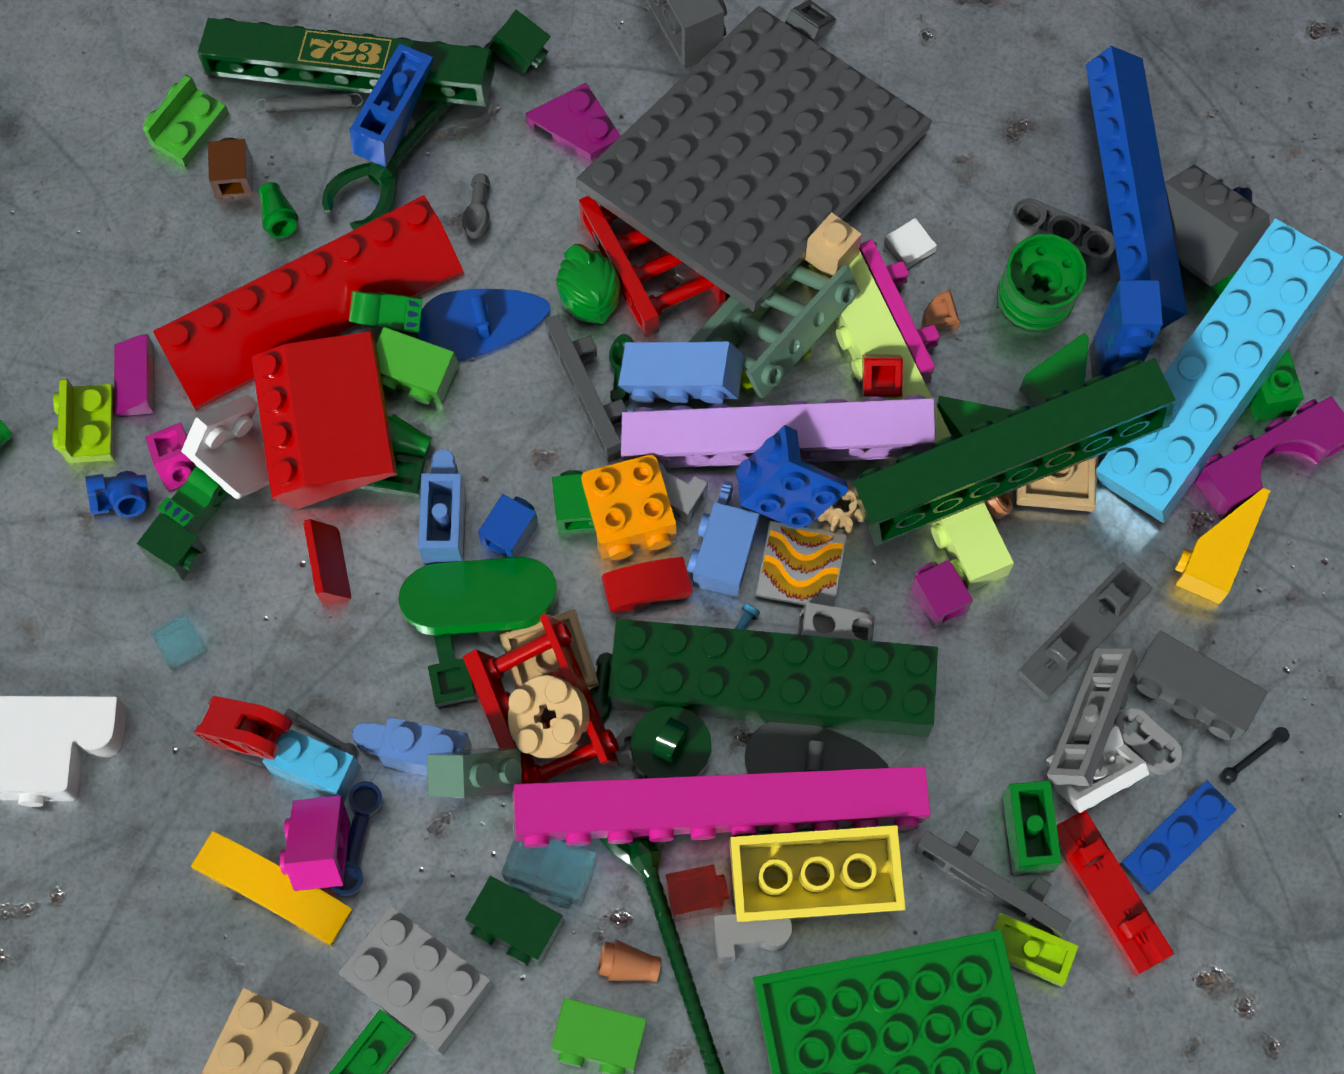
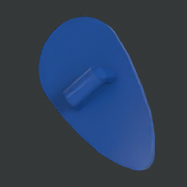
M467 289L446 292L432 298L421 310L418 337L419 340L453 351L458 362L485 355L526 336L549 316L551 311L550 304L544 298L518 290Z

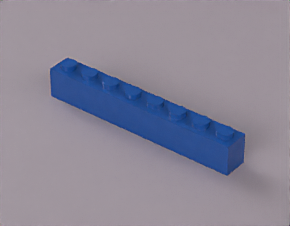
M1110 46L1086 64V71L1121 281L1159 280L1163 320L1161 329L1187 315L1188 312L1143 58Z

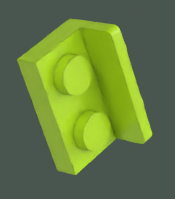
M59 379V392H55L53 396L54 410L56 415H58V427H54L52 432L55 450H59L67 463L114 460L115 415L114 387L112 384L72 386L68 379Z

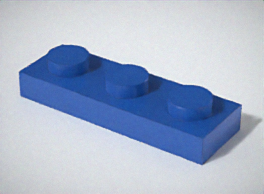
M1206 780L1120 863V866L1149 895L1237 809Z

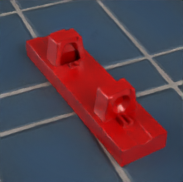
M1084 810L1081 813H1077L1057 824L1059 847L1062 856L1134 974L1137 976L1174 955L1175 953L1087 811ZM1099 856L1101 857L1100 860H1098V861H1096L1095 863H1093V864L1087 866V865H1088L1090 862H1092L1095 858H1097V857H1099Z

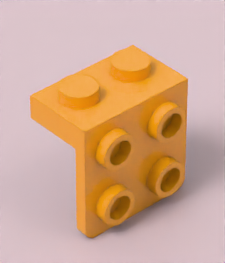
M646 455L592 469L582 474L581 481L595 527L601 560L609 557L611 560L625 559L631 556L633 551L647 547L649 550H659L669 546L671 541L676 540V521L655 456Z

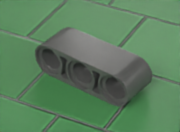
M1022 199L1014 206L1007 229L1012 241L1019 244L1023 239L1036 234H1062L1080 250L1086 263V274L1097 275L1106 270L1115 251L1114 236L1111 232L1035 199ZM1020 220H1030L1033 222V225L1024 224ZM1092 248L1097 249V250H1099L1102 254H1101V255L1094 254V253H1092L1089 249H1092Z

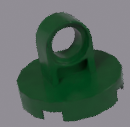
M661 706L646 713L636 724L631 737L632 759L638 772L645 779L700 776L707 768L711 756V735L704 721L693 711L679 706Z

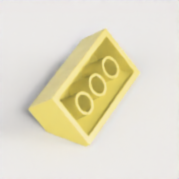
M897 825L730 837L731 873L737 922L906 910Z

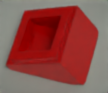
M862 355L863 396L902 397L903 357L901 355Z

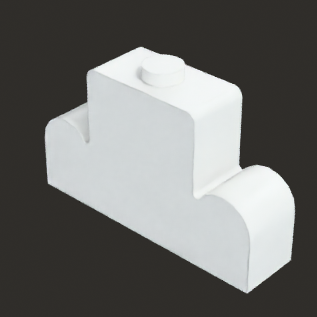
M0 696V800L18 801L19 805L27 807L43 806L44 801H74L77 799L83 751H86L94 758L107 759L117 754L122 748L127 711L124 703L118 697Z

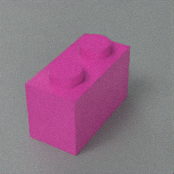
M341 795L293 800L291 816L286 818L284 822L287 844L286 849L280 851V868L283 875L288 874L294 891L343 886L351 822Z

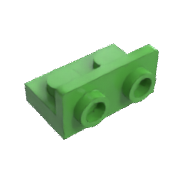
M186 74L179 83L171 86L167 97L157 110L149 113L145 120L143 131L151 147L186 167L229 112L225 104L197 89L193 78Z

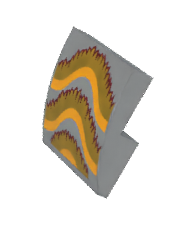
M770 521L756 597L804 606L806 602L834 606L847 535L806 527L795 528L783 523Z

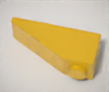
M1262 488L1201 536L1191 550L1183 549L1174 569L1181 572L1176 586L1218 604L1223 601L1232 587L1270 490Z

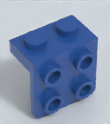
M786 425L772 437H769L748 459L742 461L736 469L740 505L795 528L809 526L848 492V485L845 480L801 461L797 430Z

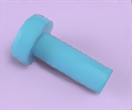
M745 603L741 608L744 614L735 629L745 630L753 617L758 618L760 615V611L748 603Z

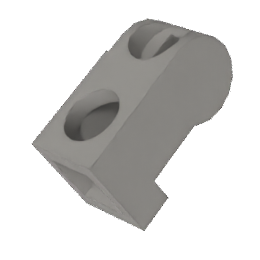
M658 461L674 518L688 526L707 497L708 483L694 476L688 484L667 473L664 466Z
M806 602L799 614L797 634L873 641L875 618L866 613L853 611V609Z
M736 914L717 915L713 918L718 963L734 962L735 950L762 947L767 951L781 950L788 944L792 935L790 919L737 922Z

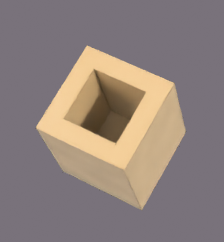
M831 212L808 238L805 260L832 278L843 264L849 266L858 256L862 234Z

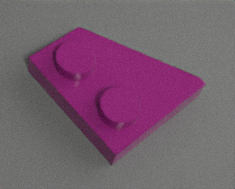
M587 83L525 113L528 125L533 128L537 125L552 134L555 141L564 146L574 148L576 153L590 161L598 158L621 136Z

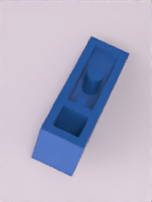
M399 43L349 129L353 154L384 167L388 165L404 136L433 64V57Z

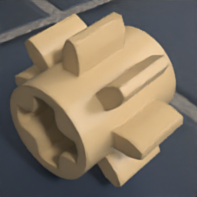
M851 484L848 485V492L818 517L819 521L827 520L831 525L830 532H834L837 528H845L848 533H851L853 520L863 522V517L859 509H857L856 496L852 492ZM839 504L841 508H835V505ZM848 508V512L843 513L842 509Z

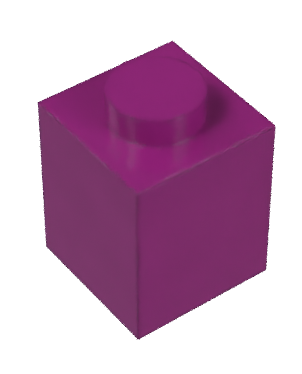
M950 560L939 565L936 561L930 562L916 571L917 576L914 577L911 590L933 629L969 611L973 599Z

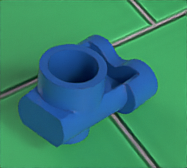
M122 471L116 476L104 477L103 474L85 476L91 515L109 513V509H114L120 516L135 517L143 513L146 509V502H150L146 475H137L132 471Z

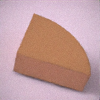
M950 289L937 294L926 307L922 317L921 328L935 325L938 332L959 328L960 320Z

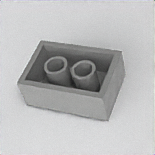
M392 905L387 908L337 973L346 982L442 1055L445 1054L494 988L489 978Z

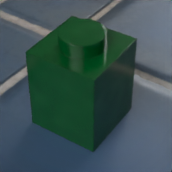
M515 10L488 49L523 75L530 65L537 69L549 51L544 46L551 36L518 10Z
M161 512L136 543L146 557L181 580L189 572L192 573L198 569L206 551L198 536Z

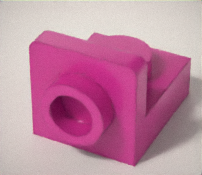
M180 422L145 437L153 464L167 490H173L182 486L196 467V464L181 452L187 439V433Z

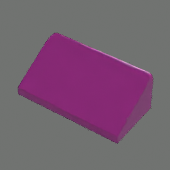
M148 334L139 335L114 345L115 416L154 414L153 343Z

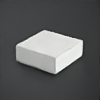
M916 218L886 235L884 243L899 262L903 261L907 269L936 252L937 248L935 242Z

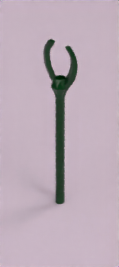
M498 32L492 37L491 41L488 42L484 48H489ZM491 51V56H492V59H493L496 54H494V53ZM435 101L421 119L415 123L414 127L407 132V135H404L386 167L371 161L348 168L332 178L323 192L322 205L324 211L332 212L334 207L333 199L342 187L353 180L368 176L371 182L381 187L380 198L373 212L363 220L350 223L351 228L355 230L389 213L395 199L396 173L400 162L453 103Z
M599 838L615 856L630 864L640 874L644 884H646L648 896H650L656 920L659 923L660 933L663 935L662 939L664 945H666L668 957L671 960L670 963L679 985L678 988L683 998L684 1006L687 1009L689 1021H691L693 1033L696 1036L695 1039L700 1049L701 1058L704 1061L706 1073L725 1074L720 1058L717 1055L718 1052L713 1042L712 1034L709 1031L707 1019H705L703 1007L700 1004L701 1001L692 979L693 976L688 966L687 958L684 956L685 952L682 943H680L678 931H676L674 919H672L670 907H668L662 883L659 880V861L665 842H651L649 839H645L632 845L627 843L609 844L608 838Z

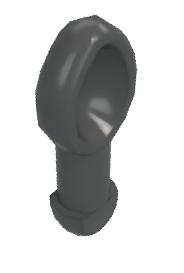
M482 173L476 174L472 178L471 204L467 206L462 217L463 228L466 234L473 239L482 236L490 223V213L486 207L487 189L490 188V180L487 175Z

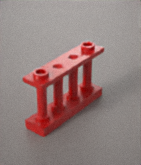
M589 196L579 199L580 218L598 251L603 256H606L615 267L620 279L621 293L645 337L659 331V316L662 315L663 310L711 289L719 304L726 301V292L703 276L657 297L653 294L648 296L643 288L645 280L681 265L683 262L668 253L640 267L637 264L631 266L626 257L629 255V250L651 240L638 230L623 237L620 234L615 236L610 226L612 221L619 217L602 205L598 206L597 202Z
M547 613L540 616L546 633L498 658L477 649L462 656L499 748L518 749L508 725L509 697L511 694L508 691L505 692L501 682L504 672L553 648L561 669L548 676L565 679L574 687H577L586 698L589 707L587 732L591 742L541 767L538 764L535 765L531 754L521 752L522 784L548 783V781L597 757L601 764L614 768L620 765L616 752L619 751L618 742L610 729L606 730L570 646V643L574 641L572 633L563 620L560 621ZM556 715L542 723H545L547 728L551 727L550 720L556 718Z

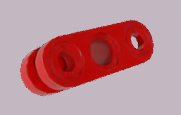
M212 696L208 703L210 707L202 723L197 725L194 730V734L206 742L226 750L275 760L280 750V747L275 743L280 733H288L293 721L285 715L262 705Z

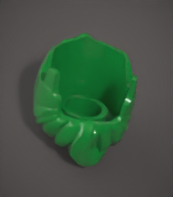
M574 244L564 253L565 260H562L560 264L561 269L557 273L556 285L560 300L565 309L575 319L587 323L604 324L619 304L621 284L618 273L610 260L603 256L601 252L592 251L582 244Z

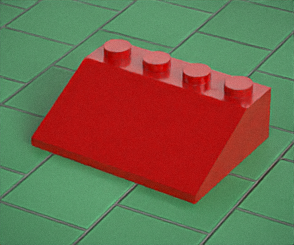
M372 332L288 343L251 356L271 497L294 509H300L397 475L375 337Z

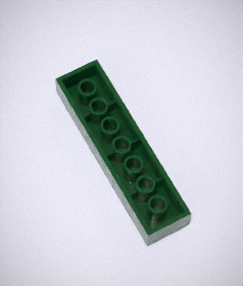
M1155 358L1146 362L1142 360L1132 361L1123 366L1117 374L1107 378L1105 375L1095 376L1087 380L1082 388L1068 393L1067 390L1056 392L1045 400L1046 403L1030 408V406L1019 407L1009 413L1008 418L994 424L992 421L980 423L971 429L970 434L957 439L954 436L946 437L936 442L931 450L921 454L910 452L899 457L896 460V464L881 470L880 467H873L862 472L858 476L859 479L853 481L857 506L876 547L1168 428L1176 399Z
M616 619L608 701L612 709L650 712L661 706H679L693 711L698 717L765 723L777 722L832 729L929 737L934 726L938 647Z

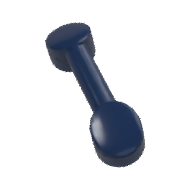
M359 782L352 787L349 793V806L354 815L349 832L343 886L331 887L335 893L341 896L353 895L362 886L363 874L358 866L369 819L379 811L382 802L381 791L372 782Z

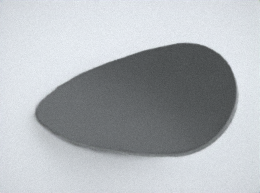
M767 722L752 734L745 750V766L748 774L889 768L888 764L876 752L861 742L820 726Z

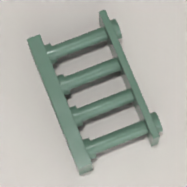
M802 261L754 312L730 296L689 342L729 341L735 346L746 333H749L770 343L771 345L758 359L742 352L745 355L743 370L746 371L758 397L764 399L845 308L853 302L854 298L860 293V290L849 266L843 264L830 279L805 268ZM795 280L819 290L807 305L782 295ZM771 306L795 317L783 332L758 321Z

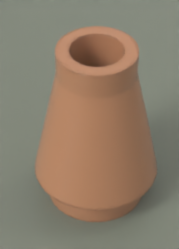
M615 939L614 943L604 941L599 958L598 975L607 976V981L657 982L661 967V957L650 955Z

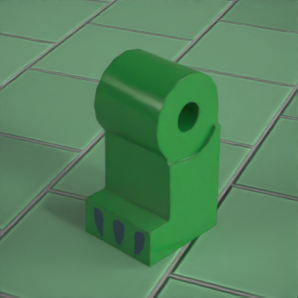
M353 290L349 321L419 334L423 299L417 296Z
M196 466L190 473L187 481L171 499L166 497L157 507V510L197 536L219 509L222 501L229 493Z

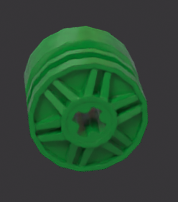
M1036 234L1023 239L1012 250L998 284V302L1004 315L1015 325L1029 331H1046L1059 326L1070 316L1087 279L1086 263L1080 250L1069 240L1055 234Z

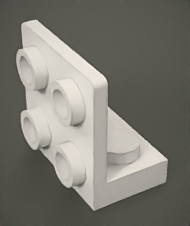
M248 395L196 416L181 450L198 468L208 474L235 499H241L270 485L265 449L247 434L253 425L252 417L258 406V403Z

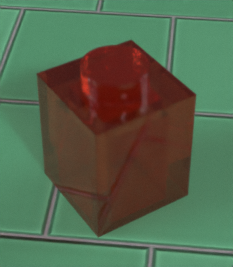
M714 864L665 874L674 922L723 911L722 900L729 899V893L724 874L716 875Z

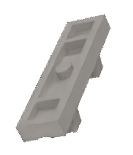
M1133 648L1095 649L1047 772V776L1053 785L1072 784L1090 787L1095 772L1101 773L1105 762L1103 757L1104 748L1119 709L1123 710L1128 700L1126 689L1138 660Z

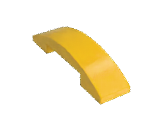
M214 831L211 832L190 866L219 884L229 887L330 946L335 942L353 911L352 908L319 888L294 891L288 874L283 875L280 866Z

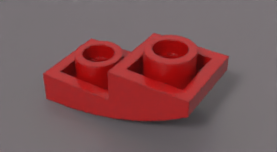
M683 557L639 563L604 573L601 577L610 612L647 609L652 602L688 599L693 592Z

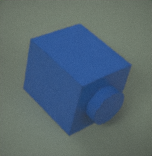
M502 494L478 531L481 545L504 558L519 557L538 527L537 514L534 511L533 505L523 498L515 496L514 499H511Z

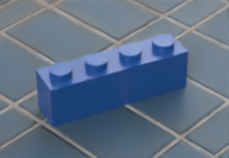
M1159 280L1118 281L1090 345L1092 378L1098 375H1105L1107 378L1119 373L1123 366L1132 361H1145L1163 325Z

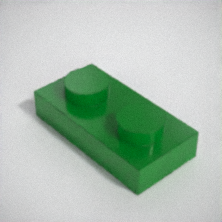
M379 1009L329 1074H386L415 1036Z

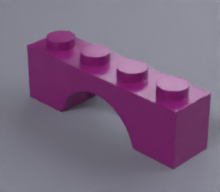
M1332 396L1319 403L1316 399L1305 403L1296 411L1297 415L1288 421L1281 417L1268 425L1264 430L1266 433L1255 439L1253 435L1247 436L1233 447L1234 451L1223 457L1221 453H1218L1208 460L1195 483L1221 520L1263 488L1261 465L1265 459L1278 454H1294L1306 458L1317 465L1344 449V412Z

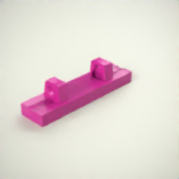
M873 239L860 243L859 250L925 384L930 383L935 366L928 350L938 346L940 335L935 325L916 329L896 288L907 283L909 272L903 261L886 266Z

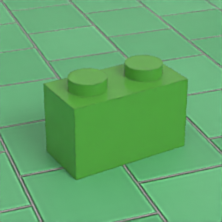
M383 327L376 343L383 389L394 392L396 388L409 392L408 396L423 404L429 405L431 401L443 404L459 366L455 353Z
M564 998L551 1050L553 1053L559 1054L558 1062L582 1068L584 1061L601 1065L599 1072L603 1074H625V1071L635 1074L647 1019Z

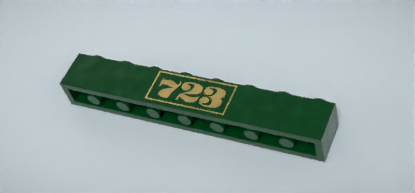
M208 18L197 52L206 75L370 94L400 43L433 57V64L418 99L484 107L487 104L495 71L490 49L477 45L461 46L446 44L441 41L424 42L405 37L388 38L368 33L361 35L343 33L337 30L306 29L302 26L271 25L266 22H243L231 18Z

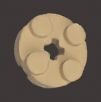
M548 675L538 676L524 683L520 689L514 690L509 697V730L513 740L516 742L517 748L523 753L545 759L561 758L571 753L579 745L576 742L580 739L582 732L586 733L589 725V707L586 698L577 687H574L565 679ZM546 707L548 710L556 712V718L550 720L551 727L549 728L546 727L545 723L541 722V715Z

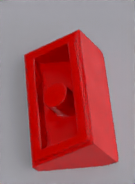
M312 519L304 520V531L317 597L323 605L351 599L338 528Z

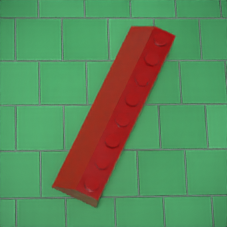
M425 195L154 330L153 333L195 410H198L255 380L251 356L283 344L342 336L364 325L349 321L353 290L419 297L464 274L441 221Z

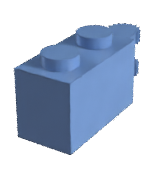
M443 448L437 452L435 451V454L432 455L431 473H421L418 549L423 563L463 561L465 487L461 474H457V464H455V457L452 451L450 452L448 449L444 450Z
M724 480L718 502L713 503L710 514L703 513L698 536L703 537L700 550H692L687 571L693 573L694 587L738 598L758 529L759 513L751 512L750 509L743 506L741 509L728 506L733 493V483Z
M390 717L387 718L386 725L368 724L367 722L357 723L351 735L354 738L353 741L357 744V748H360V751H364V753L369 752L371 755L378 756L384 768L427 776V754L471 750L472 746L466 732Z

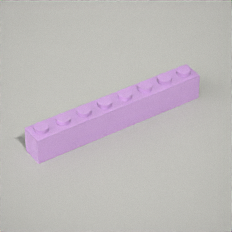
M910 395L903 400L870 397L863 402L830 399L825 403L809 404L806 401L795 400L788 402L786 405L770 406L768 403L754 402L747 407L714 404L707 409L675 406L671 410L663 411L640 407L634 409L633 412H622L621 457L623 461L646 455H653L664 468L740 465L742 461L748 459L769 437H772L786 425L797 430L800 457L803 462L898 459L910 452L921 454L933 449V445L936 443L934 398L926 399V397L921 395Z

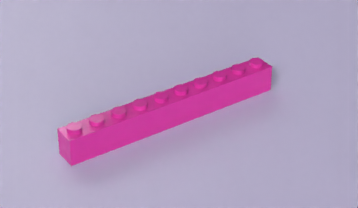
M925 766L514 784L512 792L514 841L524 842V847L526 848L547 847L551 840H566V845L584 846L591 844V839L608 838L609 844H625L633 842V837L649 836V841L667 842L674 840V835L690 834L692 840H708L715 838V833L732 832V837L757 835L756 831L772 830L773 834L795 833L797 829L813 828V831L837 830L838 827L854 826V828H866L892 824L898 826V831L919 828V823H922L930 816Z

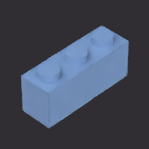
M729 341L625 342L618 386L630 394L632 400L640 403H653L654 399H666L673 403L683 404L687 403L688 399H701L707 403L720 404L723 402V399H738L745 355Z

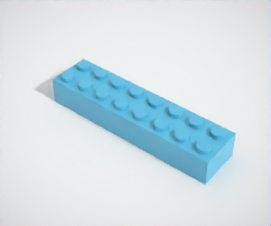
M1275 218L1164 373V377L1176 399L1169 427L1109 451L1096 469L1098 482L1160 522L1165 523L1342 273L1344 256Z

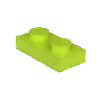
M999 913L992 931L1001 929L1009 964L1063 987L1079 946Z

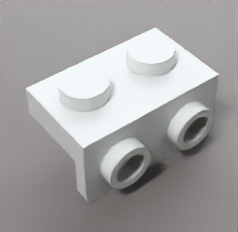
M1113 724L1103 751L1105 762L1101 773L1095 772L1091 786L1054 785L1055 791L1079 813L1096 806L1102 800L1122 789L1132 786L1135 782L1149 775L1146 762L1124 744L1120 729L1115 724ZM1054 755L1046 759L1048 770Z

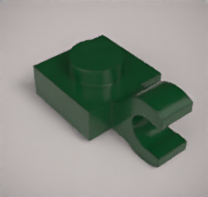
M450 633L434 636L439 663L429 665L428 671L436 707L476 699L473 682L464 659L456 660Z

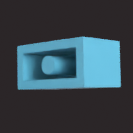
M289 729L287 734L280 733L275 743L280 747L275 760L264 758L262 761L267 769L274 775L326 797L341 795L343 802H345L361 768L355 756Z

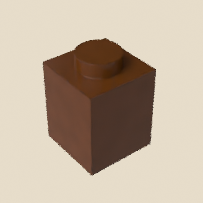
M228 137L220 141L208 142L209 182L216 199L253 196L252 156L245 139Z

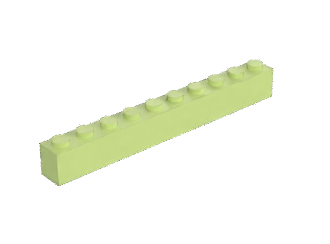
M859 250L858 256L849 267L860 293L835 320L838 342L843 350L848 349L852 356L851 366L858 382L863 381L862 355H901L903 357L902 397L882 398L887 400H903L910 395H921L926 397V399L932 398ZM809 262L805 266V268L830 278ZM935 404L936 442L941 439L950 437L951 434ZM985 503L932 523L931 532L936 545L940 549H945L968 592L1009 575L1014 562Z

